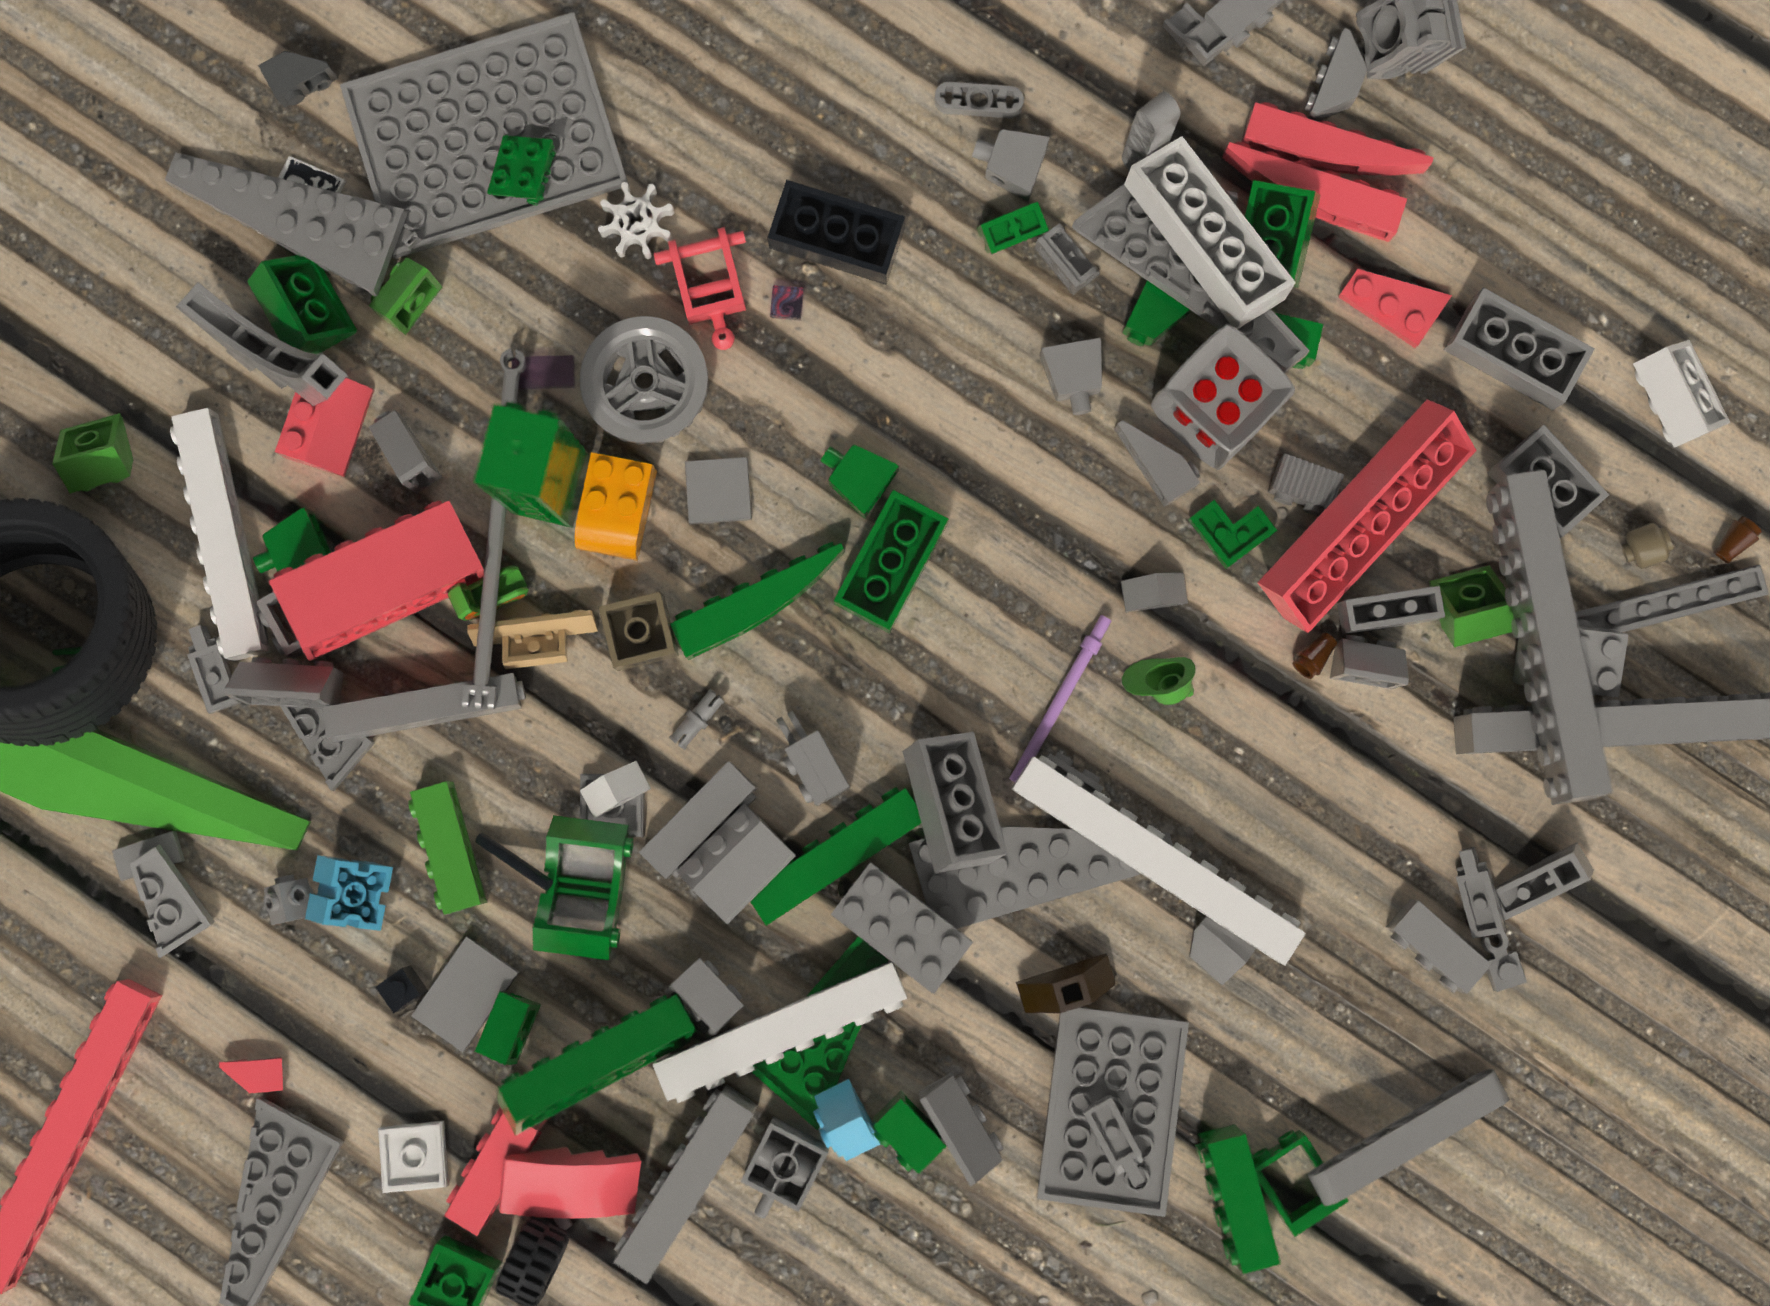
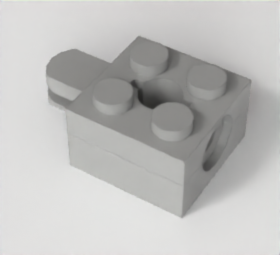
M794 711L788 712L787 714L801 740L796 742L782 716L776 719L790 744L789 747L784 749L788 756L782 759L791 775L798 774L803 784L798 786L807 803L814 802L815 806H819L851 788L818 730L807 736Z

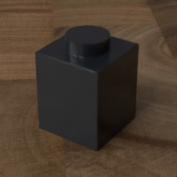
M411 965L401 968L375 987L393 1013L405 1009L428 992V989Z

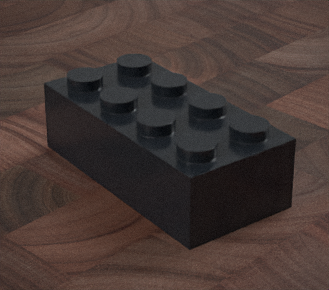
M786 180L767 239L769 248L887 285L905 230V216Z

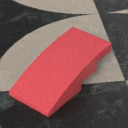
M568 1147L504 1156L499 1211L503 1214L561 1219L602 1218L635 1214L641 1159L638 1153L606 1158L603 1150L571 1155Z

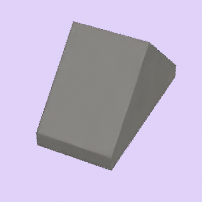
M1154 573L1121 581L1125 613L1188 604L1183 573Z

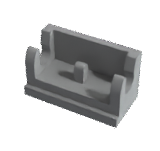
M1061 223L1037 239L1035 250L1072 295H1075L1100 275L1097 267L1090 263L1065 232Z

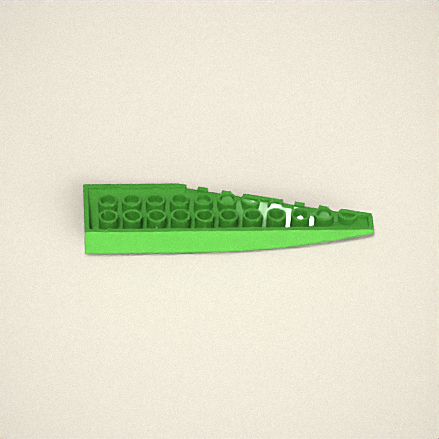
M99 729L90 733L86 732L82 737L76 739L73 737L70 738V741L63 743L55 742L54 745L48 746L40 744V746L30 747L26 744L25 746H15L12 743H0V792L42 810L291 850L299 849L311 821Z

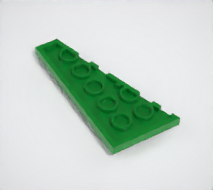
M858 936L806 997L885 964L889 959ZM855 1022L842 1026L844 1032L832 1038L826 1039L825 1034L814 1038V1045L797 1052L796 1048L793 1047L784 1051L785 1057L767 1065L766 1061L763 1060L753 1064L755 1070L752 1073L817 1131L820 1126L813 1112L818 1109L814 1096L837 1085L861 1025L856 1026Z

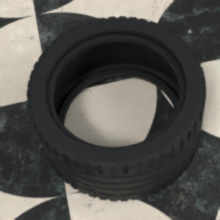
M25 498L0 500V577L20 568L33 565H64L76 568L94 577L98 594V609L93 629L83 647L66 665L35 682L18 686L0 687V743H12L15 746H25L26 744L30 747L40 746V744L45 746L54 745L55 742L63 743L70 741V738L73 737L75 739L82 737L84 733H90L98 729L97 726L100 724H106L110 721V717L116 716L122 711L121 708L124 705H128L132 700L133 694H137L141 688L139 686L141 682L145 681L148 675L146 673L147 670L151 668L153 662L151 659L156 651L154 644L157 643V633L155 632L157 620L154 618L156 616L155 609L152 606V600L145 585L109 536L98 525H95L89 518L83 517L81 513L70 510L69 507L61 504L57 506L54 502L46 500L41 502L40 499L32 498L29 500H25Z

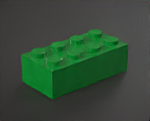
M892 490L834 599V604L890 634L948 525L949 518Z
M1235 1124L1199 1133L1200 1143L1195 1144L1200 1163H1203L1205 1169L1208 1170L1209 1175L1204 1176V1181L1208 1194L1212 1195L1217 1204V1207H1213L1212 1210L1217 1226L1221 1227L1223 1234L1225 1233L1226 1238L1221 1239V1244L1226 1259L1230 1260L1232 1266L1236 1265L1242 1274L1280 1265L1279 1254L1246 1134Z

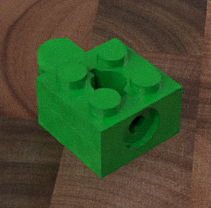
M444 1235L435 1244L408 1304L411 1306H483L503 1262Z

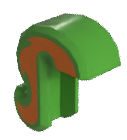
M511 565L500 570L496 610L509 602H516L527 595L529 588L518 566ZM483 578L468 586L458 583L449 590L448 597L459 619L468 621L479 618Z

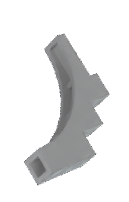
M199 282L176 306V308L227 349L226 352L250 372L257 368L281 389L287 385L312 406L327 400L348 376L323 353L312 354L304 352L260 329L218 299Z

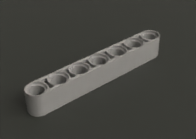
M1484 1070L1314 1168L1308 1173V1176L1323 1205L1335 1204L1501 1107L1509 1101V1097L1495 1070Z

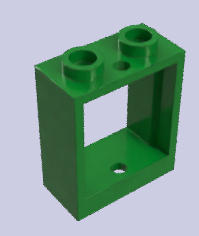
M1290 1130L1277 1139V1145L1269 1150L1267 1148L1260 1149L1252 1155L1261 1189L1288 1231L1296 1237L1349 1201L1345 1198L1335 1204L1324 1206L1318 1195L1291 1214H1288L1261 1170L1299 1145L1314 1168L1324 1163L1303 1132L1300 1130L1296 1132Z

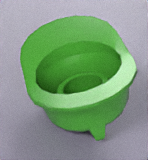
M1186 657L1141 660L1125 670L1122 676V685L1126 691L1133 695L1152 696L1161 704L1173 705L1184 700L1186 697L1193 696L1192 679L1196 672L1195 664Z

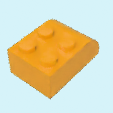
M591 452L576 520L575 547L577 549L638 561L657 474L653 464Z

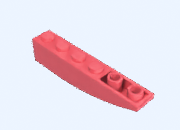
M1255 102L1241 142L1249 144L1254 150L1263 153L1265 151L1275 152L1282 159L1291 162L1303 161L1310 164L1313 169L1331 170L1337 173L1354 175L1393 176L1422 174L1429 168L1434 158L1427 156L1420 149L1398 147L1391 140L1369 138L1362 131L1340 129L1330 121H1314L1308 119L1301 112H1285L1279 110L1276 105L1267 102L1261 104Z
M1244 142L1228 143L1222 158L1252 182L1256 180L1319 193L1320 200L1316 218L1386 242H1390L1397 233L1407 202V198L1401 197L1398 192L1391 189L1379 190L1370 187V184L1363 180L1355 179L1351 181L1341 178L1340 174L1335 171H1319L1311 168L1310 164L1303 161L1291 162L1282 159L1275 152L1265 151L1263 153L1252 149L1249 144Z

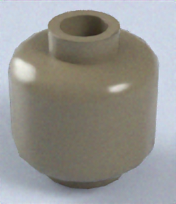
M1649 523L1627 532V544L1621 546L1627 562L1634 561L1636 566L1641 569L1665 562L1669 558V551L1673 550V544L1666 528H1659L1654 523Z

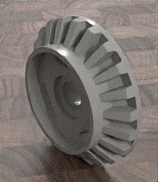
M638 316L614 323L594 339L582 361L580 390L588 412L595 422L610 435L622 441L637 444L660 443L667 438H674L679 435L683 429L693 423L697 414H700L708 393L709 376L702 351L695 340L684 329L662 318ZM664 350L669 351L684 370L679 376L676 377L659 356ZM619 357L625 358L615 385L607 384V379L616 360ZM641 373H649L653 376V384L647 389H641L636 385V379ZM665 408V415L659 418L644 421L635 420L634 412Z

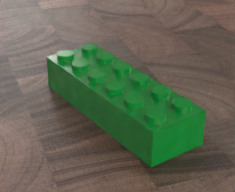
M677 994L670 998L664 995L655 999L649 1004L650 1008L640 1014L638 1010L628 1013L620 1019L621 1024L611 1029L608 1025L599 1028L591 1034L592 1039L582 1044L579 1041H575L565 1046L561 1050L562 1054L552 1060L547 1056L531 1065L532 1070L521 1076L519 1072H516L501 1081L502 1086L497 1089V1101L514 1135L520 1134L689 1044L695 1028Z

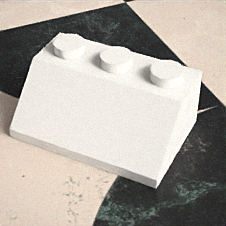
M1690 340L1667 346L1633 363L1636 369L1634 372L1635 378L1645 388L1649 396V406L1653 413L1659 416L1663 424V435L1668 442L1672 443L1674 448L1730 423Z

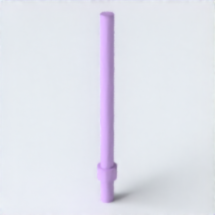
M1100 615L1090 635H1086L1083 639L1079 655L1009 778L1013 782H1016L1030 758L1036 757L1092 655H1097L1102 646L1100 641L1112 622L1109 618Z

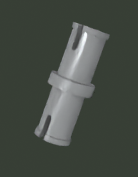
M709 689L696 707L686 712V719L670 735L669 738L674 743H677L683 734H686L678 743V746L685 750L688 744L701 729L705 730L709 725L707 723L708 720L724 704L725 701L718 695L709 705L716 696L713 690Z

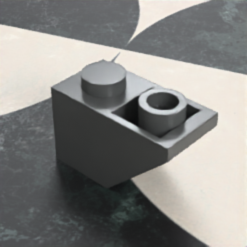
M284 51L258 65L274 96L284 108L289 105L299 104L304 100L305 96L315 91L327 89L333 81L338 79L327 62Z

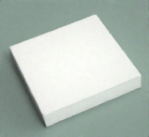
M444 1121L382 1126L378 1128L383 1193L449 1186Z

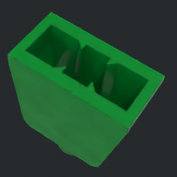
M854 444L846 455L830 446L820 462L833 470L828 479L829 485L864 519L899 472V466L896 463Z
M304 507L262 535L268 550L253 556V561L260 573L276 568L277 572L288 567H292L294 570L305 565L304 561L316 554L325 556L330 554L331 551L314 512Z

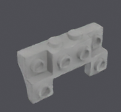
M1221 0L1206 12L1204 18L1188 3H1185L1183 8L1170 19H1166L1162 26L1181 48L1186 46L1199 62L1205 66L1223 50L1226 52L1233 45L1236 48L1240 47L1250 37L1249 32L1256 26L1261 29L1268 24L1274 17L1272 14L1273 10L1284 0Z

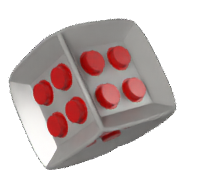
M1225 324L1187 359L1171 377L1165 388L1158 391L1151 402V408L1161 422L1197 457L1216 470H1220L1254 437L1280 407L1293 396L1295 387L1281 368L1255 343L1236 328Z

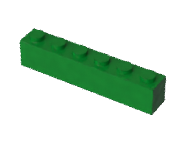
M896 786L881 796L884 802L873 809L871 804L855 813L854 815L858 820L849 826H846L843 821L828 831L831 837L820 844L818 839L802 848L801 850L805 855L796 861L792 859L750 901L766 926L920 825L921 819L917 805L906 788L899 791Z

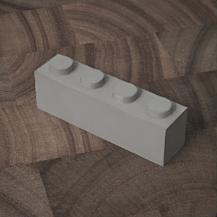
M728 761L639 853L665 879H669L672 875L677 879L680 876L677 870L744 803L749 806L756 799L753 793L758 788L732 762Z

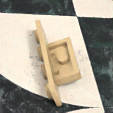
M574 610L561 614L547 613L527 618L514 617L509 620L495 621L493 644L502 643V663L505 669L568 662L567 635L597 632V623L592 610ZM479 623L467 626V632L474 646H477Z

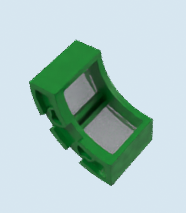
M553 815L546 835L544 872L548 873V877L553 880V885L545 893L541 892L538 909L532 927L534 951L609 960L612 947L618 948L621 930L617 928L622 900L627 857L631 858L634 844V839L628 838L629 825Z

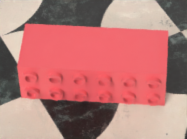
M450 500L444 503L441 501L430 503L424 507V512L415 516H412V514L403 515L394 521L395 525L386 529L382 527L374 528L365 533V538L353 543L352 540L345 541L334 548L335 551L325 556L322 554L313 555L304 561L305 565L294 570L292 567L284 568L274 574V578L269 580V583L309 661L449 598V590L458 583L468 586L484 577L483 566Z

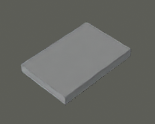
M466 936L411 1016L458 1050L465 1052L488 1019L499 991L506 992L520 972L477 941Z

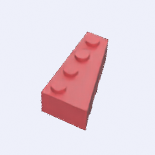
M500 1107L491 1121V1124L495 1126L492 1133H485L476 1147V1150L480 1152L476 1161L471 1159L461 1174L465 1178L461 1187L456 1185L447 1198L446 1202L450 1206L444 1216L478 1236L499 1205L504 1156L530 1152L542 1134L540 1129L550 1118L515 1136Z

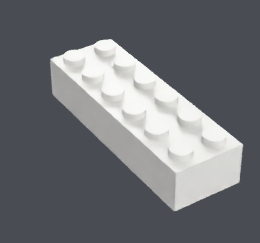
M1183 136L1131 166L1124 185L1232 327L1239 329L1287 298L1296 282Z

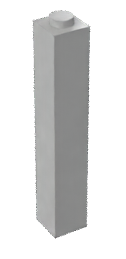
M514 673L489 677V686L497 688L495 710L488 709V696L483 697L482 709L475 708V695H471L469 708L462 707L463 685H473V680L322 707L326 739L335 743L522 709L520 700L526 699L523 681H517Z

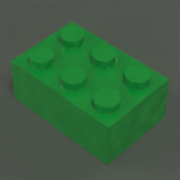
M1253 180L1245 218L1296 282L1293 287L1299 288L1320 194L1316 191Z

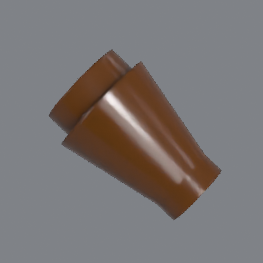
M1741 516L1737 521H1732L1713 553L1719 559L1729 564L1732 559L1759 541L1758 536L1762 533V530L1750 519Z
M1323 632L1317 639L1295 654V660L1292 663L1293 667L1308 679H1312L1315 675H1320L1333 649L1337 646V641L1330 634Z

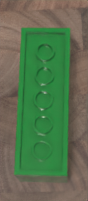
M507 401L504 406L494 404L474 483L514 515L573 528L590 455L584 449V446L579 443V440L574 437V434L569 431V428L563 424V421L557 419L558 414L543 409H538L537 414L524 411L525 407L523 405Z

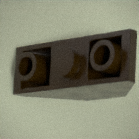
M1105 953L1017 981L1016 985L1025 1013H1064L1092 1004L1115 986L1116 982L1108 955Z

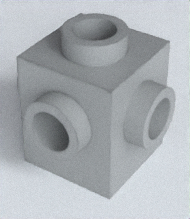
M294 874L275 878V885L264 888V906L269 912L271 926L305 918L310 893L314 894L311 886H309L308 878L295 880Z

